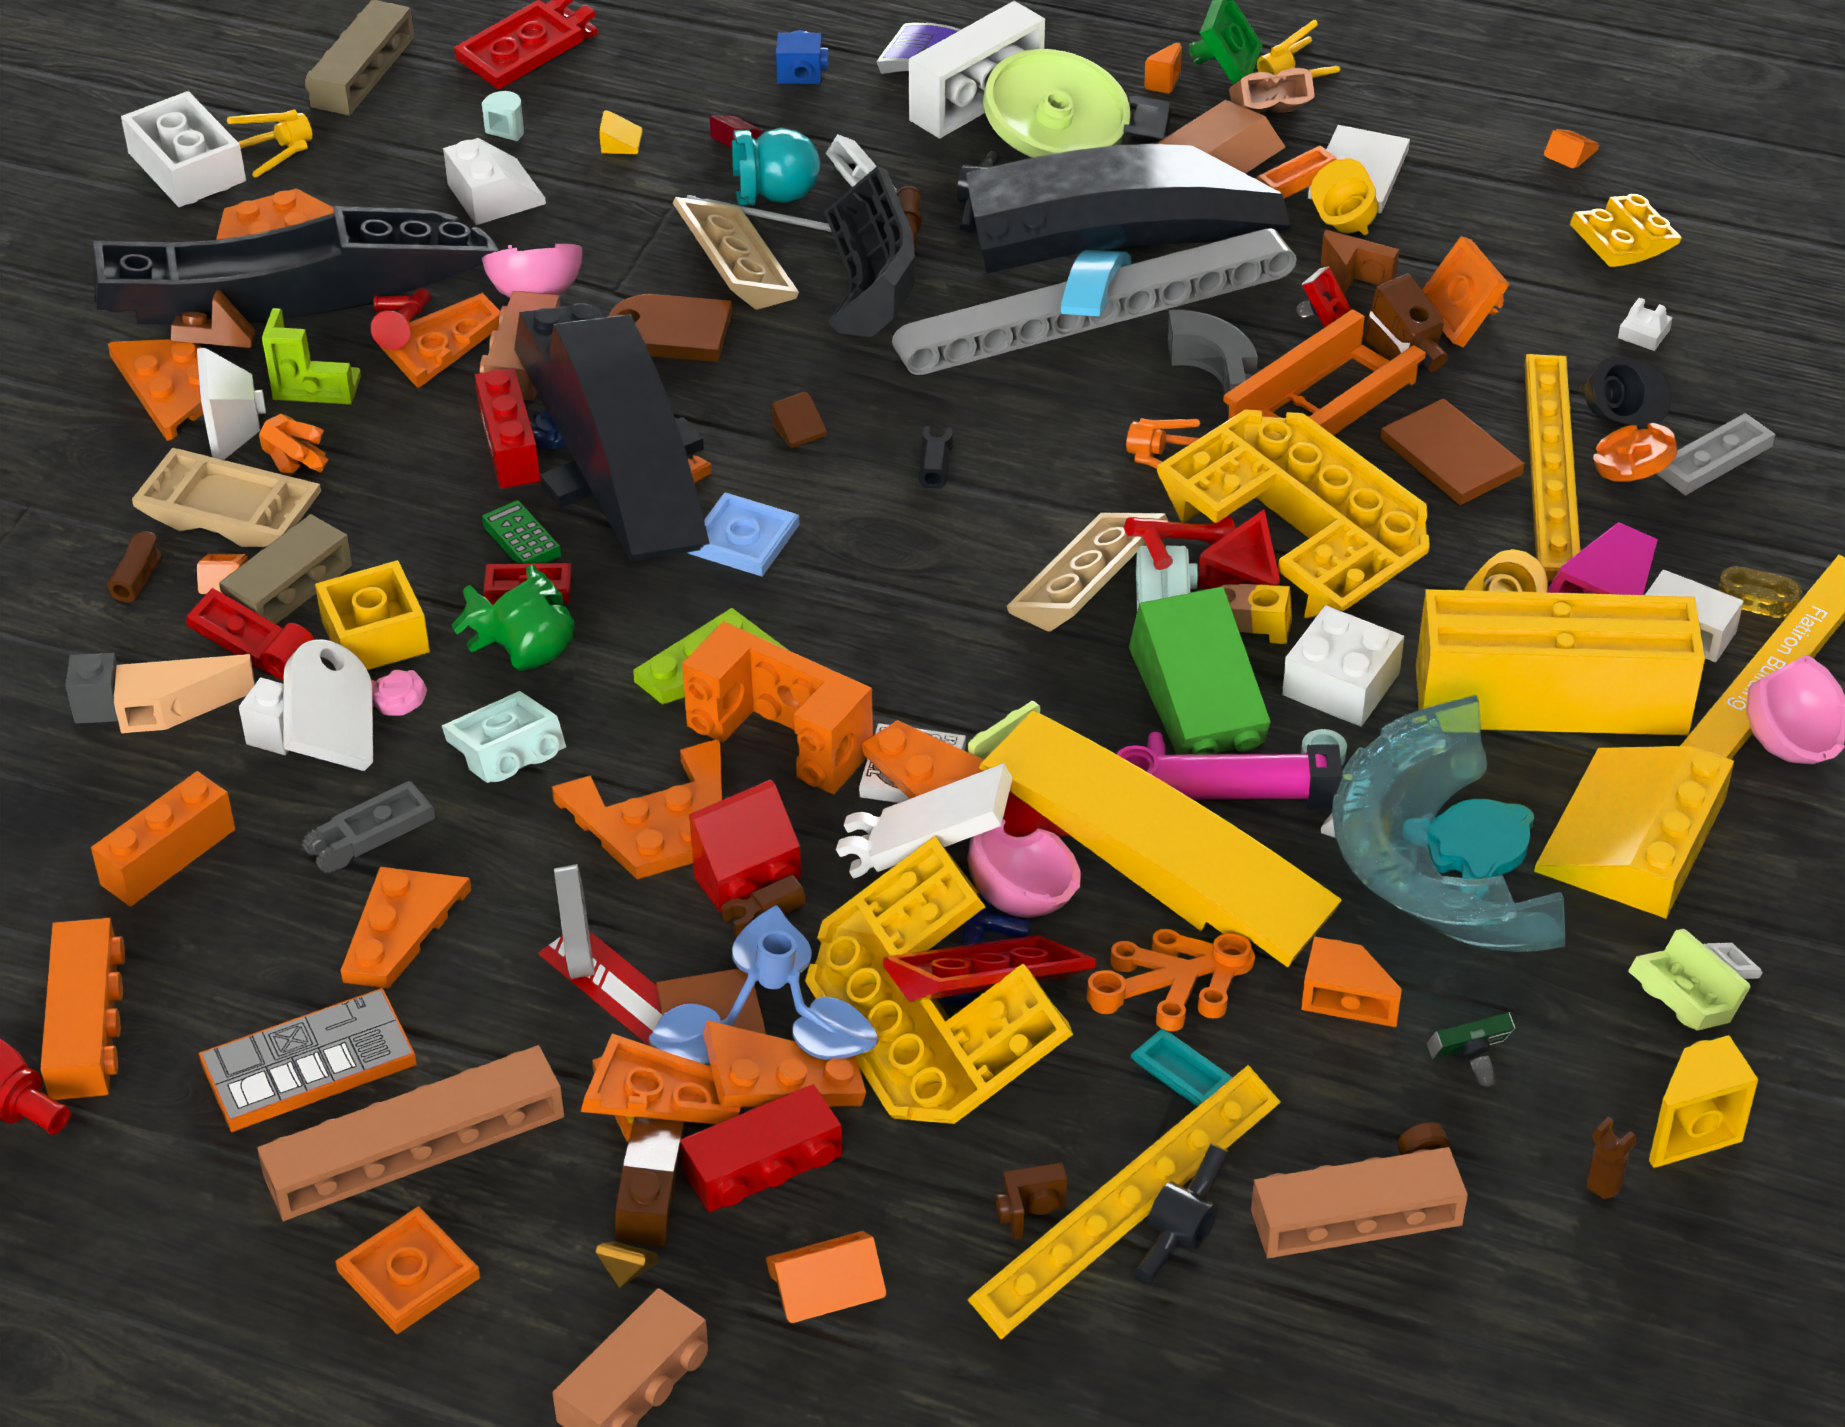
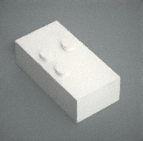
M1013 1L909 58V120L940 139L984 114L983 96L990 73L999 62L1015 53L1033 49H1044L1045 18Z

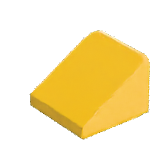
M604 110L600 126L601 153L638 154L643 133L642 127L610 111Z

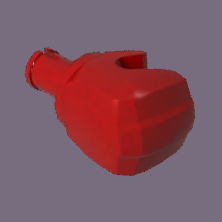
M0 1039V1120L13 1124L25 1117L45 1129L50 1135L59 1133L69 1121L71 1111L68 1110L69 1107L42 1093V1076L32 1068H28L21 1054Z

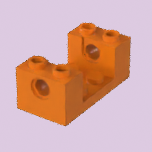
M724 621L682 663L687 727L692 728L697 733L707 735L715 740L718 739L724 743L754 711L768 720L778 722L795 731V734L798 735L797 742L799 744V756L796 758L797 778L810 786L818 787L833 795L867 759L863 754L862 743L873 736L871 687Z

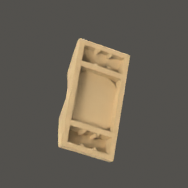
M172 447L132 498L133 506L178 531L203 528L213 533L221 534L240 547H267L290 528L298 524L320 494L321 488L318 483Z

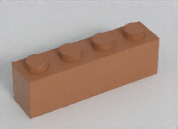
M1449 1147L1434 1150L1421 1149L1410 1154L1386 1158L1373 1157L1362 1162L1338 1166L1325 1165L1314 1170L1290 1174L1277 1173L1265 1178L1254 1179L1251 1212L1268 1259L1462 1226L1468 1194Z

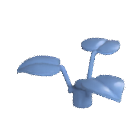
M775 905L750 922L733 944V961L741 971L748 974V978L728 1017L721 1021L719 1015L709 1007L698 1004H683L669 1010L660 1018L648 1041L651 1047L710 1066L703 1037L706 1021L733 1026L756 981H759L762 986L768 989H779L786 983L790 984L796 1011L802 1016L794 1022L792 1035L797 1045L813 1057L824 1060L852 1057L872 1050L878 1043V1037L869 1021L856 1008L843 1000L832 997H819L813 1001L810 1008L804 1004L799 985V976L811 962V947L803 934L787 920L781 909Z

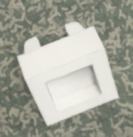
M1638 298L1631 307L1628 316L1620 325L1618 338L1655 351L1670 331L1672 317L1666 315L1665 306L1659 305L1653 311L1644 308L1645 299Z

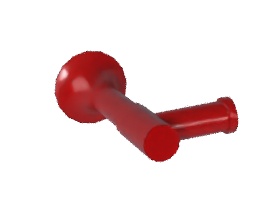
M419 288L412 295H375L373 305L375 312L378 314L371 322V334L376 343L387 350L403 348L411 337L409 322L431 301L430 292L425 288Z
M1230 515L1217 523L1211 520L1208 524L1167 522L1161 519L1128 517L1124 524L1126 535L1143 538L1154 561L1153 565L1157 570L1166 569L1173 563V559L1168 554L1161 539L1199 540L1207 542L1210 547L1235 529L1234 521Z

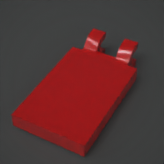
M537 0L455 46V56L458 61L499 90L583 42L584 38H591L597 35L598 28L588 22L595 17V11L587 5L579 8L576 12L572 11L566 6L574 2V0H551L546 4Z

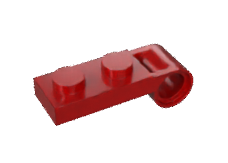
M213 587L186 616L187 627L235 655L250 654L252 665L283 681L285 665L289 658L301 645L315 640L312 634L302 626L288 623L284 628H281Z

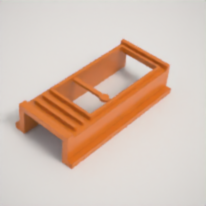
M1352 309L1226 393L1223 402L1229 405L1228 420L1243 410L1262 411V417L1281 418L1273 412L1292 400L1294 405L1301 406L1313 413L1309 416L1310 419L1332 435H1335L1407 384H1415L1418 363L1425 359L1426 352L1413 345L1391 361L1362 345L1365 316ZM1350 359H1354L1374 371L1321 409L1307 402L1305 397L1297 396Z

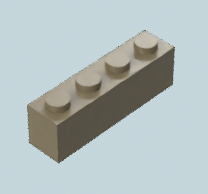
M371 0L363 11L358 13L351 25L341 33L340 38L325 52L316 66L308 72L305 79V88L309 93L310 106L350 116L414 39L411 7Z

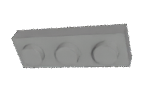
M1744 413L1677 450V456L1673 462L1656 474L1686 496L1773 447L1775 433Z

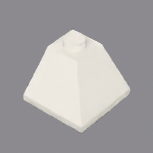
M206 348L197 349L200 395L211 454L213 458L225 460L260 431L259 414H266L263 390H255L251 373Z

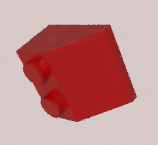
M772 780L689 814L694 878L720 913L722 912L721 906L731 899L740 898L746 900L750 898L751 893L790 875H793L796 879L801 878L800 845L777 787Z

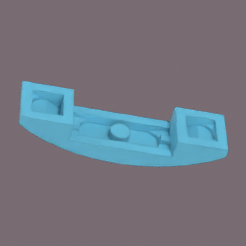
M1085 250L1080 253L1066 283L1061 303V314L1100 316L1108 304V287L1120 267L1131 265L1130 254L1127 252Z

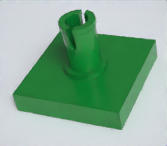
M1212 0L1200 31L1203 39L1190 43L1189 53L1192 59L1199 56V58L1194 60V63L1197 65L1216 58L1234 85L1243 77L1253 73L1263 44L1235 0Z

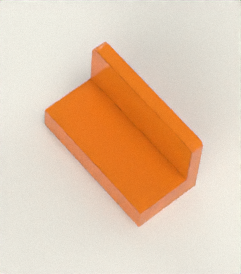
M864 1231L766 1257L770 1277L778 1283L785 1316L791 1323L881 1299L886 1296L874 1238Z

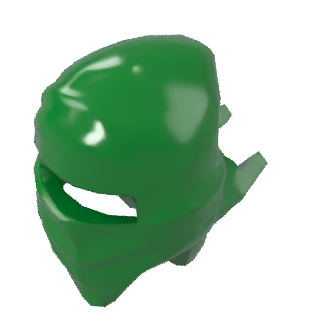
M535 565L526 567L528 578L526 581L502 595L494 605L487 598L478 594L471 585L463 589L467 604L462 614L451 625L457 635L468 625L476 631L477 634L466 643L471 653L493 642H497L505 647L510 655L512 666L517 671H524L540 667L555 660L572 642L575 623L571 613L563 606V596L546 577L545 573L538 571Z

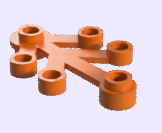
M1160 929L1153 934L1151 950L1140 948L1129 941L1117 942L1111 948L1110 964L1115 970L1131 972L1138 966L1154 969V971L1124 979L1122 975L1114 971H1097L1088 979L1087 1001L1091 1004L1094 1011L1101 1014H1112L1123 1005L1126 998L1172 985L1166 1000L1161 1001L1157 1006L1156 1024L1166 1031H1177L1183 1028L1185 1024V1004L1197 977L1214 972L1210 986L1202 989L1199 993L1198 1011L1207 1018H1220L1226 1013L1227 991L1233 977L1245 974L1253 968L1255 953L1251 948L1249 940L1239 934H1222L1214 940V943H1209L1179 935L1171 929ZM1179 953H1184L1197 958L1186 960L1177 956Z

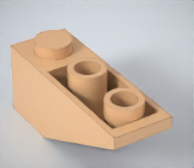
M250 654L116 665L114 706L121 733L166 730L246 696L255 685Z

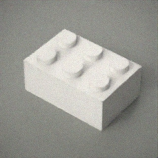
M189 91L121 116L128 153L178 207L193 204L199 199L220 191H226L232 186L246 181L240 144Z

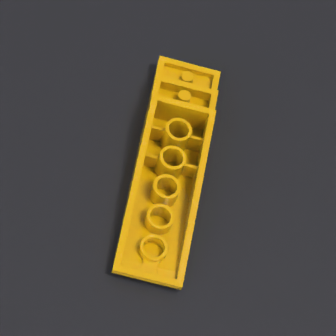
M1034 710L991 752L979 767V769L985 771L1004 763L1013 778L1010 791L1198 930L1202 931L1209 923L1222 934L1235 933L1242 935L1249 942L1252 941L1286 967L1290 966L1336 911L1342 901L1338 896L1281 856L1193 799L1115 753Z

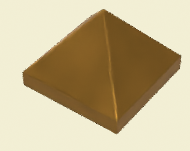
M615 1241L601 1243V1245H597L596 1254L619 1288L658 1264L660 1257L656 1252Z

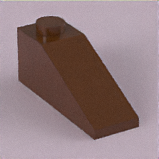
M634 1117L616 1205L615 1241L666 1247L681 1151L680 1140L683 1138L685 1121Z

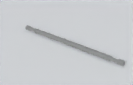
M687 195L686 198L737 206L746 215L832 232L827 223L711 199H700L692 195Z

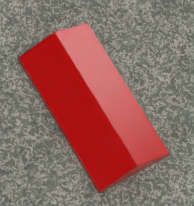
M1041 935L887 956L883 959V967L909 1002L987 991L996 983H1000L1005 976L1021 964H1024L1038 983L1066 979L1096 968V958Z

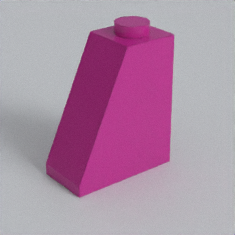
M1618 522L1564 563L1548 587L1547 593L1643 595L1658 539Z

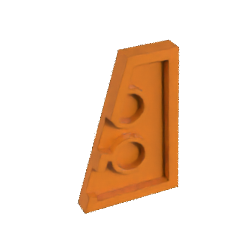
M898 720L862 743L864 756L909 799L982 772L979 767L984 759Z

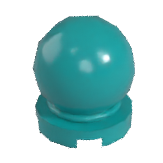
M780 127L765 131L755 140L751 137L749 130H733L735 140H732L733 176H740V191L735 192L739 206H754L756 197L759 194L771 202L789 203L803 198L816 184L820 169V159L817 148L808 137L798 131Z

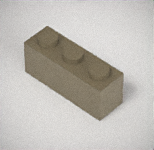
M310 514L219 582L221 593L277 624L316 594V583L337 578L352 566L347 534Z

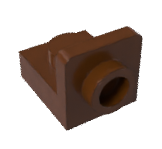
M1063 1162L1003 1172V1193L995 1194L996 1210L1000 1224H1009L1013 1241L1023 1239L1024 1215H1044L1054 1210L1066 1208L1067 1176Z

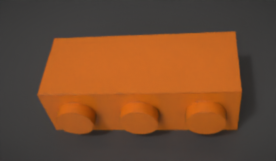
M196 771L91 847L100 885L128 906H133L236 830L228 792Z

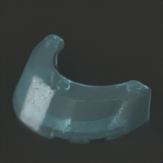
M1477 695L1431 706L1403 716L1381 729V736L1371 742L1365 749L1362 747L1357 749L1342 771L1341 783L1336 795L1333 797L1332 816L1334 834L1341 854L1352 872L1363 884L1383 899L1438 932L1473 946L1510 952L1540 951L1565 946L1564 898L1561 892L1514 904L1503 875L1481 879L1442 877L1431 859L1428 849V835L1437 812L1453 794L1471 782L1480 779L1487 770V757L1481 744L1480 709Z

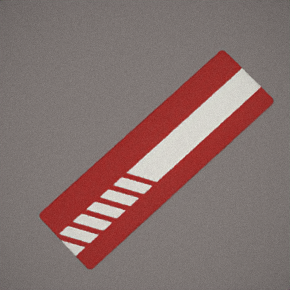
M590 931L595 975L575 979L570 978L563 935L539 952V955L645 1044L651 1046L648 1041L649 1036L654 1032L658 1021L662 1017L657 986Z

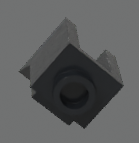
M1130 95L1129 102L1136 105L1133 125L1125 124L1123 132L1155 140L1164 139V135L1167 136L1172 115V110L1170 109L1171 102Z

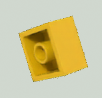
M398 560L315 584L321 622L330 641L349 649L361 660L367 670L430 652L424 613Z

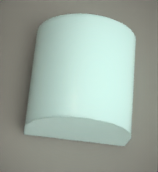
M499 91L487 96L482 102L485 133L518 141L524 134L520 97L509 91Z

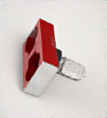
M1329 266L1318 269L1302 283L1310 300L1298 304L1296 311L1300 317L1316 315L1325 328L1351 311Z

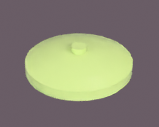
M1033 49L1018 52L1005 58L990 73L983 96L984 111L992 128L1005 142L1032 158L1073 150L1120 145L1126 132H1123L1124 125H1129L1130 105L1120 84L1097 64L1065 51Z

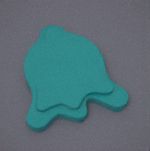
M1490 799L1464 800L1451 806L1438 817L1429 820L1407 822L1403 829V840L1409 846L1427 851L1430 855L1431 866L1435 872L1459 871L1462 874V895L1470 901L1480 902L1487 896L1490 883L1495 877L1512 871L1525 859L1530 841V830L1533 827L1534 814L1528 807L1521 804H1506Z

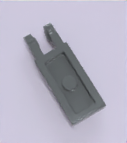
M407 781L332 817L331 821L317 827L316 830H312L310 833L308 832L307 836H304L305 839L302 840V846L311 856L318 855L316 863L322 872H335L336 869L347 866L353 856L356 858L436 819L434 807L412 781Z

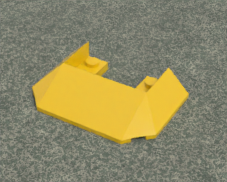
M1243 410L1157 466V473L1181 523L1186 522L1200 512L1217 523L1252 499L1257 498L1309 538L1281 557L1278 563V572L1308 594L1304 618L1316 617L1325 605L1342 612L1422 558L1429 551V535L1426 532V504L1304 413L1287 412L1286 418L1262 417V411Z
M935 836L822 921L817 937L821 945L815 964L809 965L805 982L816 999L819 997H832L843 1000L856 1008L874 1028L878 1037L877 1045L872 1050L855 1056L862 1073L893 1119L955 1124L1071 1037L1073 1033L1069 1022L1053 1005L1024 964H1021L1005 976L1001 982L993 985L951 1018H949L937 998L909 1002L883 967L884 957L928 951L985 908V905L977 895L979 892Z

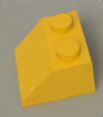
M1729 1035L1711 1041L1701 1040L1690 1047L1684 1048L1663 1097L1649 1158L1653 1168L1743 1141L1758 1078Z

